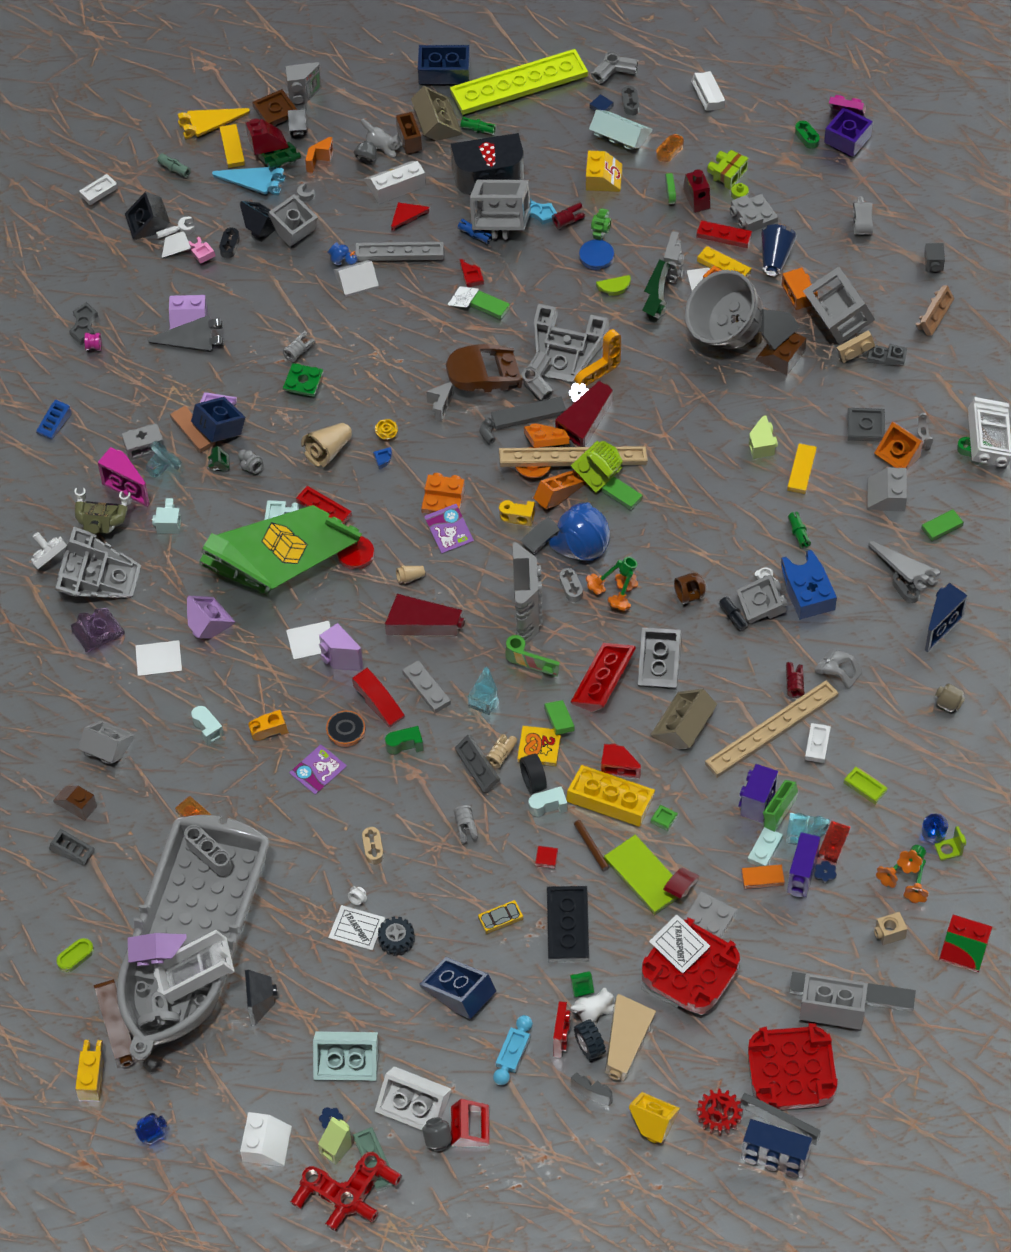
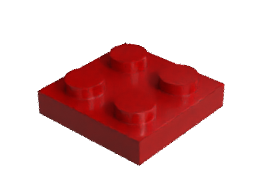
M562 1001L558 1003L553 1036V1057L562 1058V1052L567 1051V1035L571 1024V1010H567V1002Z

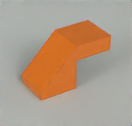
M328 137L308 148L305 159L306 172H314L317 160L330 162L333 153L332 137Z

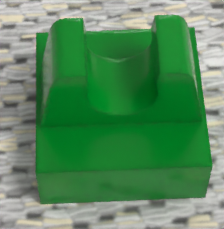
M590 971L570 975L574 997L594 993Z

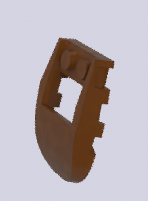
M488 343L471 345L455 350L446 361L449 380L455 387L461 390L474 392L475 389H483L484 393L492 392L493 389L508 390L509 386L517 385L518 388H521L523 378L520 376L514 356V348ZM481 353H490V356L495 357L500 376L488 377Z

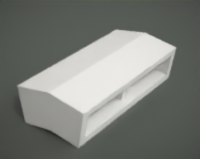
M711 71L694 73L691 82L705 110L725 108V99Z

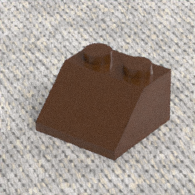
M794 332L775 350L766 344L757 356L756 361L788 375L805 353L807 338Z

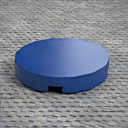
M590 240L581 246L579 258L584 267L591 270H601V268H607L613 263L614 249L604 240Z

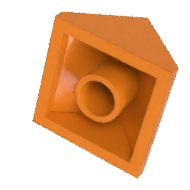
M892 422L874 454L895 468H907L908 470L921 457L923 441L895 422Z

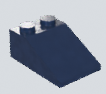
M951 583L941 587L936 593L937 598L926 639V652H929L964 617L968 595Z
M445 957L419 984L421 988L452 1011L469 1019L496 992V988L488 973Z

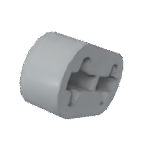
M571 568L563 569L559 574V580L564 594L570 602H578L583 596V588L578 576ZM565 576L571 578V582H569L568 579L565 578ZM571 588H573L577 594L571 592Z

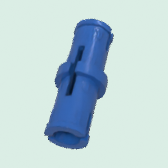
M465 219L460 220L461 222L457 226L459 230L470 234V237L473 239L477 238L486 244L490 243L492 240L491 233L485 230H472L471 223Z

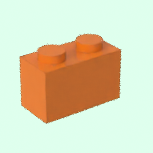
M802 267L782 273L781 285L795 310L812 306L803 290L812 285L808 273H805ZM817 291L814 292V295H815L816 297L818 296V292H817Z

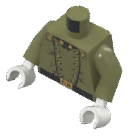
M77 488L74 490L75 499L77 500L75 502V518L83 525L84 530L93 534L98 532L110 533L115 527L124 523L128 510L127 505L132 502L130 492L126 498H124V492H120V505L89 501L84 503L83 501L86 499L85 488H83L82 494L77 493Z

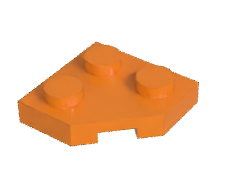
M537 423L524 426V434L533 448L569 444V436L564 429Z

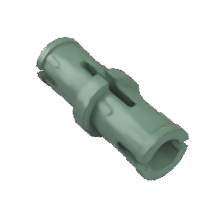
M163 153L158 156L157 163L167 167L169 171L176 172L185 178L190 175L191 168L181 164L179 160L172 159Z

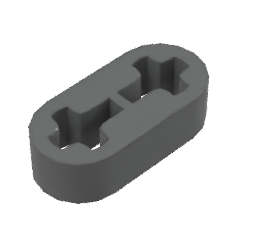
M626 86L622 89V103L627 115L633 116L639 113L640 103L637 90L632 86Z
M895 572L892 580L894 588L907 603H916L920 598V590L915 587L913 582H908L902 575Z

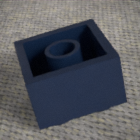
M220 397L195 404L191 422L211 442H216L241 435L246 417L225 397Z

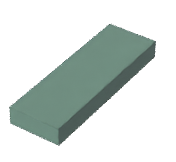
M372 1127L353 1134V1139L361 1157L367 1152H374L385 1160L387 1166L390 1167ZM371 1160V1161L367 1164V1167H368V1168H373V1167H375L376 1164H377V1161H376V1160ZM382 1177L378 1178L374 1184L377 1192L393 1186V1184Z

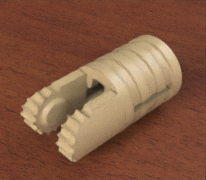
M502 734L486 756L493 768L498 769L501 767L517 743L516 737L510 736L507 739V736Z

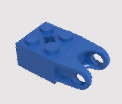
M812 550L806 551L805 557L807 562L803 565L793 564L787 557L781 558V568L786 590L799 620L836 609L837 596L824 567Z

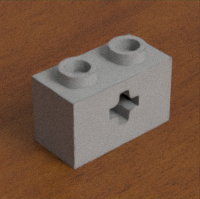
M157 423L121 433L129 460L165 451Z

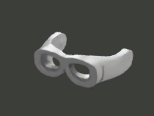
M923 412L918 416L917 434L923 441L922 449L929 450L931 449L933 438L929 437L926 423L927 415ZM921 431H925L926 435H922Z

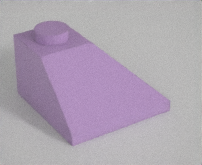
M187 597L188 626L197 638L211 639L235 623L214 597Z

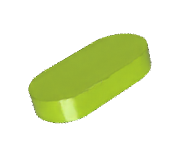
M85 938L75 941L58 955L56 959L58 968L62 972H71L93 955L94 948L92 942Z

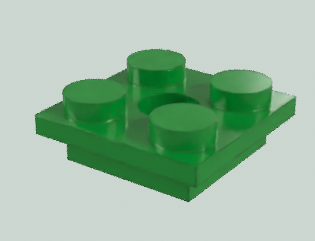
M292 363L283 390L315 396L324 370ZM301 380H307L305 383H300Z

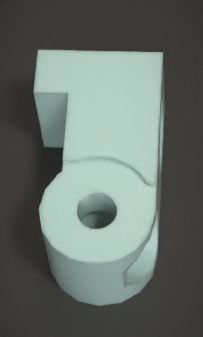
M197 706L192 710L193 724L202 730L203 741L207 745L224 736L222 725L206 707Z
M562 786L533 794L529 798V812L533 816L539 817L544 815L545 812L557 809L560 814L567 812V800Z

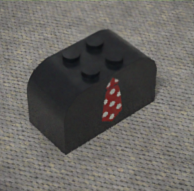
M519 133L451 143V165L458 190L464 194L471 195L477 180H524V152Z

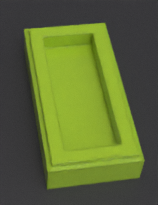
M857 767L847 775L843 782L875 805L888 790L887 787Z

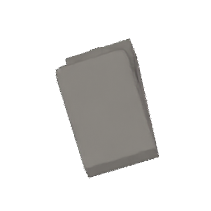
M451 382L427 391V402L433 404L432 412H435V420L442 422L453 397V384Z

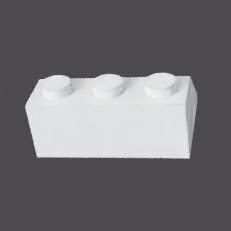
M410 161L364 178L378 204L426 187L425 172L418 161Z
M393 1067L385 1074L375 1112L422 1130L427 1120L442 1117L448 1103L451 1088Z

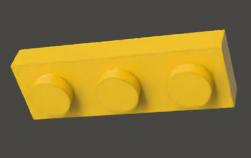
M708 246L697 256V262L709 268L716 266L721 270H733L746 277L751 274L752 268Z

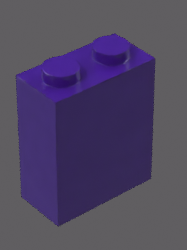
M803 832L800 833L789 872L787 893L795 897L802 896L807 898L818 858L821 837Z

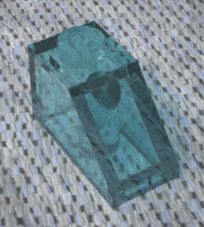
M485 667L468 695V707L490 715L492 710L497 708L499 699L498 690L490 670Z

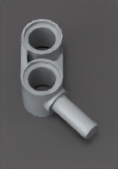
M859 196L857 197V202L853 203V217L856 218L854 219V235H871L873 233L872 202H864V198Z

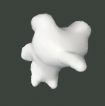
M603 988L597 995L589 998L581 997L576 1000L575 1004L571 1006V1011L578 1013L582 1022L591 1019L596 1026L597 1018L600 1015L613 1014L614 1004L612 1003L614 996L606 988Z

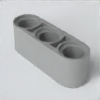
M191 825L185 829L186 844L194 854L218 875H226L231 871L230 856L225 849L199 826Z

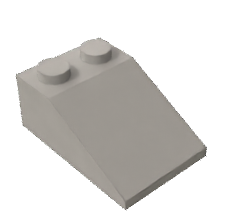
M642 627L638 675L639 686L677 688L682 640L681 630Z

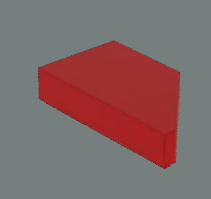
M459 259L466 287L484 285L480 267L474 264L470 265L465 260Z

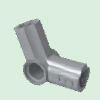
M614 51L607 52L605 59L591 73V77L600 84L611 74H616L618 71L636 74L638 60L620 57Z
M537 351L529 366L523 369L522 378L525 386L531 389L540 401L550 399L554 393L552 388L541 377L549 365L551 357L542 351Z

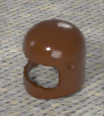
M689 573L674 579L675 592L682 604L701 599L706 594V582L699 573Z

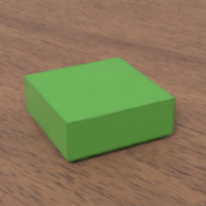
M660 805L652 816L650 823L668 832L677 819L678 813Z

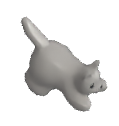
M361 119L362 125L368 130L366 141L372 142L376 151L381 149L388 157L396 158L395 150L402 147L398 134L392 137L382 128L373 127L365 119Z

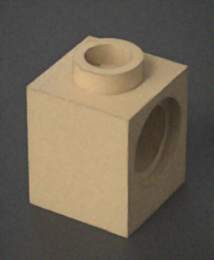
M900 912L877 919L874 933L876 938L881 940L882 945L906 939L907 927ZM885 928H892L893 931H888Z

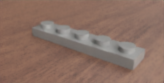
M444 242L356 243L355 254L357 261L444 260Z

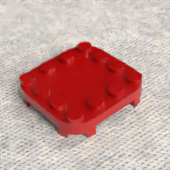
M687 917V920L684 921L710 947L684 973L680 972L654 947L642 962V981L651 990L684 1009L702 1015L717 1003L736 975L740 966V953L733 941L726 942L696 925L694 919Z
M808 1023V1027L772 1030H767V1026L759 1028V1031L749 1039L748 1061L754 1097L779 1110L820 1107L832 1103L837 1091L838 1079L836 1078L830 1033L827 1034L823 1029L817 1027V1024Z

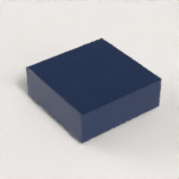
M601 94L590 103V108L594 111H609L614 106L613 101Z

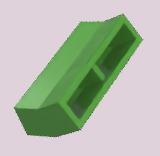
M784 780L763 812L765 828L774 832L777 830L797 799L798 788L796 782Z

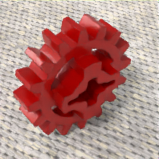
M718 1088L717 1093L710 1090V1096L703 1094L702 1100L698 1101L699 1108L696 1111V1114L699 1115L698 1122H703V1129L710 1127V1133L717 1130L718 1135H721L722 1130H725L728 1134L730 1127L736 1129L737 1123H741V1115L743 1114V1109L740 1108L741 1101H736L737 1096L735 1094L729 1096V1090L724 1094L721 1088ZM711 1103V1107L707 1108V1111H705L706 1107ZM734 1112L732 1118H731L730 1120H728V1116H731L732 1113Z

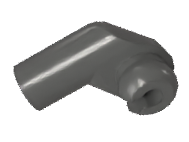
M487 417L482 422L479 430L488 444H492L496 440L491 433L494 420L490 417Z

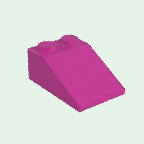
M110 447L98 461L102 485L118 493L123 491L126 497L130 492L132 500L148 507L150 503L145 481L123 451Z

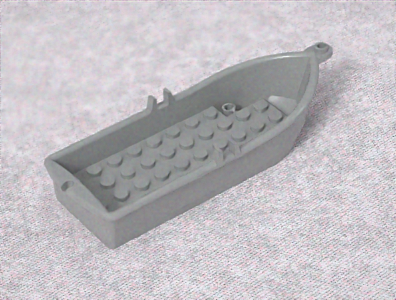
M192 815L176 819L170 829L144 905H139L140 916L139 918H134L132 937L152 933L186 934L187 938L180 947L182 948L217 930L227 938L232 959L265 863L269 847L268 838L251 826L228 818L225 824H220L222 816ZM191 825L199 826L228 852L232 865L231 871L228 874L218 875L188 848L184 835L187 827ZM127 948L117 979V1002L122 1019L134 1036L130 1045L131 1055L138 1060L145 1059L158 1045L176 1040L204 1023L216 1007L227 974L175 1000L174 1004L167 1002L168 1011L179 1014V1023L166 1030L162 1026L161 1028L158 1027L156 1031H144L139 1028L137 1020L142 1015L147 1014L146 999L150 994L158 992V982L154 976V964H151V962L150 966H137V963H128ZM210 951L201 956L204 970L213 966ZM198 958L172 971L175 985L201 972ZM155 999V1004L159 1007L158 1001Z

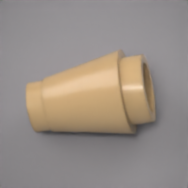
M423 565L400 566V568H396V577L399 583L406 584L425 577V569Z

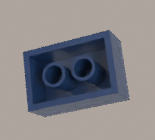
M419 45V84H462L469 81V45Z
M750 1119L743 1139L741 1159L752 1165L759 1164L765 1166V1168L771 1171L785 1172L790 1177L803 1178L810 1156L812 1138Z

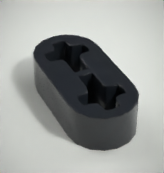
M230 227L223 232L219 250L220 255L224 258H231L236 253L240 240L239 231L236 228Z

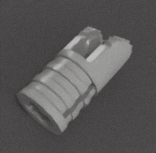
M303 331L283 350L285 358L290 362H295L302 353L315 343L313 338L306 344L301 341L306 337V331Z
M461 805L454 809L462 844L468 842L467 830H470V835L473 839L478 838L471 812L472 809L469 805Z

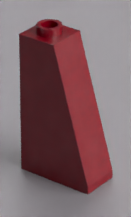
M599 380L555 419V428L564 429L569 436V440L576 446L586 447L613 402L612 388Z
M397 594L385 622L386 635L457 636L459 630L464 627L465 618H463V610Z

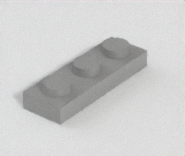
M419 660L402 669L403 675L434 713L451 705V700Z

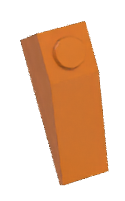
M575 470L541 480L533 499L541 507L548 509L559 505L587 483Z

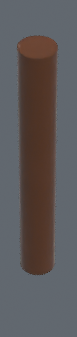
M581 820L575 821L574 826L602 871L608 870V863Z

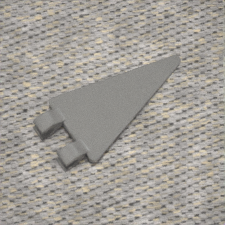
M869 542V546L908 582H913L918 590L922 591L927 587L922 581H927L930 585L938 583V580L933 577L940 575L941 572L938 569H932L876 542Z

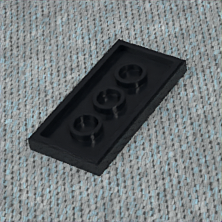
M587 886L547 887L548 962H589Z

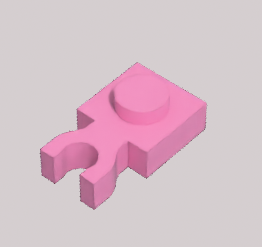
M200 237L196 238L197 243L195 244L189 241L192 254L200 264L216 256L207 242L202 243Z

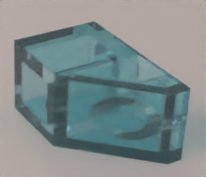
M790 813L786 844L797 845L801 832L819 837L824 836L829 831L830 819L822 816L813 817L802 813Z

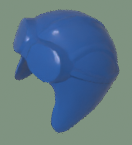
M590 502L579 503L571 506L560 517L558 522L559 532L557 536L552 537L549 541V545L553 550L568 558L590 561L600 557L607 549L610 540V529L604 515L594 508Z

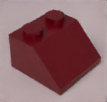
M251 119L249 122H245L248 140L254 155L288 148L282 131L267 121Z

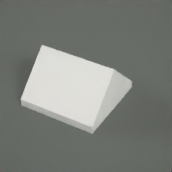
M366 260L334 269L345 297L379 288L372 261Z

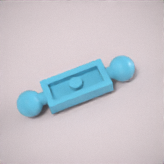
M522 1015L517 1019L516 1026L518 1029L510 1028L496 1060V1067L500 1069L494 1072L493 1079L498 1085H505L509 1082L510 1074L508 1071L516 1073L530 1040V1034L526 1032L532 1028L533 1022L527 1015Z

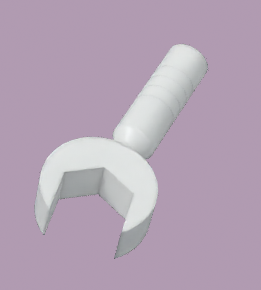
M181 218L178 221V226L156 232L157 238L159 239L178 231L185 232V234L193 233L195 227L186 226L188 223H193V218Z

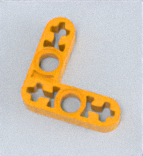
M611 329L604 335L603 357L578 372L574 378L575 383L579 385L583 383L585 386H588L614 370L620 364L621 335L616 330Z

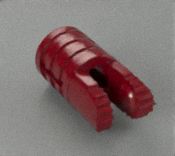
M581 202L552 215L553 223L557 229L585 217L583 212L573 214V212L582 208Z
M786 662L787 695L791 698L802 697L805 694L803 665L799 664L796 672H794L793 663Z

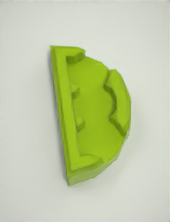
M630 275L597 281L596 287L600 292L608 293L609 296H618L625 293V290L631 284Z

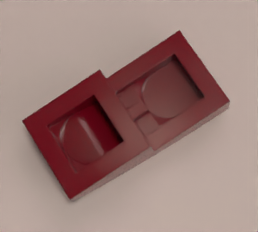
M682 867L669 879L663 890L681 899L688 894L690 887L698 882L700 876Z

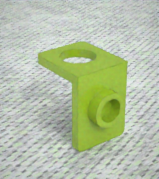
M959 826L955 827L953 838L935 842L934 846L939 859L943 861L963 855L966 839L964 834L961 833ZM949 845L953 851L950 854H945L941 851V847Z

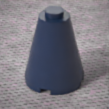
M779 224L767 225L766 229L763 228L761 233L763 270L770 276H775L781 272L797 238L794 230L791 229L790 232L786 230V226Z

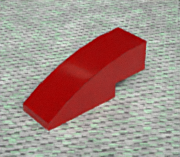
M368 667L352 677L353 687L365 698V703L389 728L405 717L393 697Z

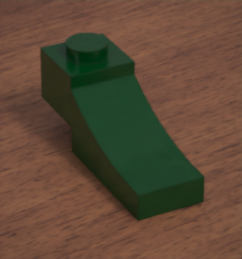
M659 259L644 292L650 295L642 311L658 319L664 315L667 308V302H664V284L671 265Z

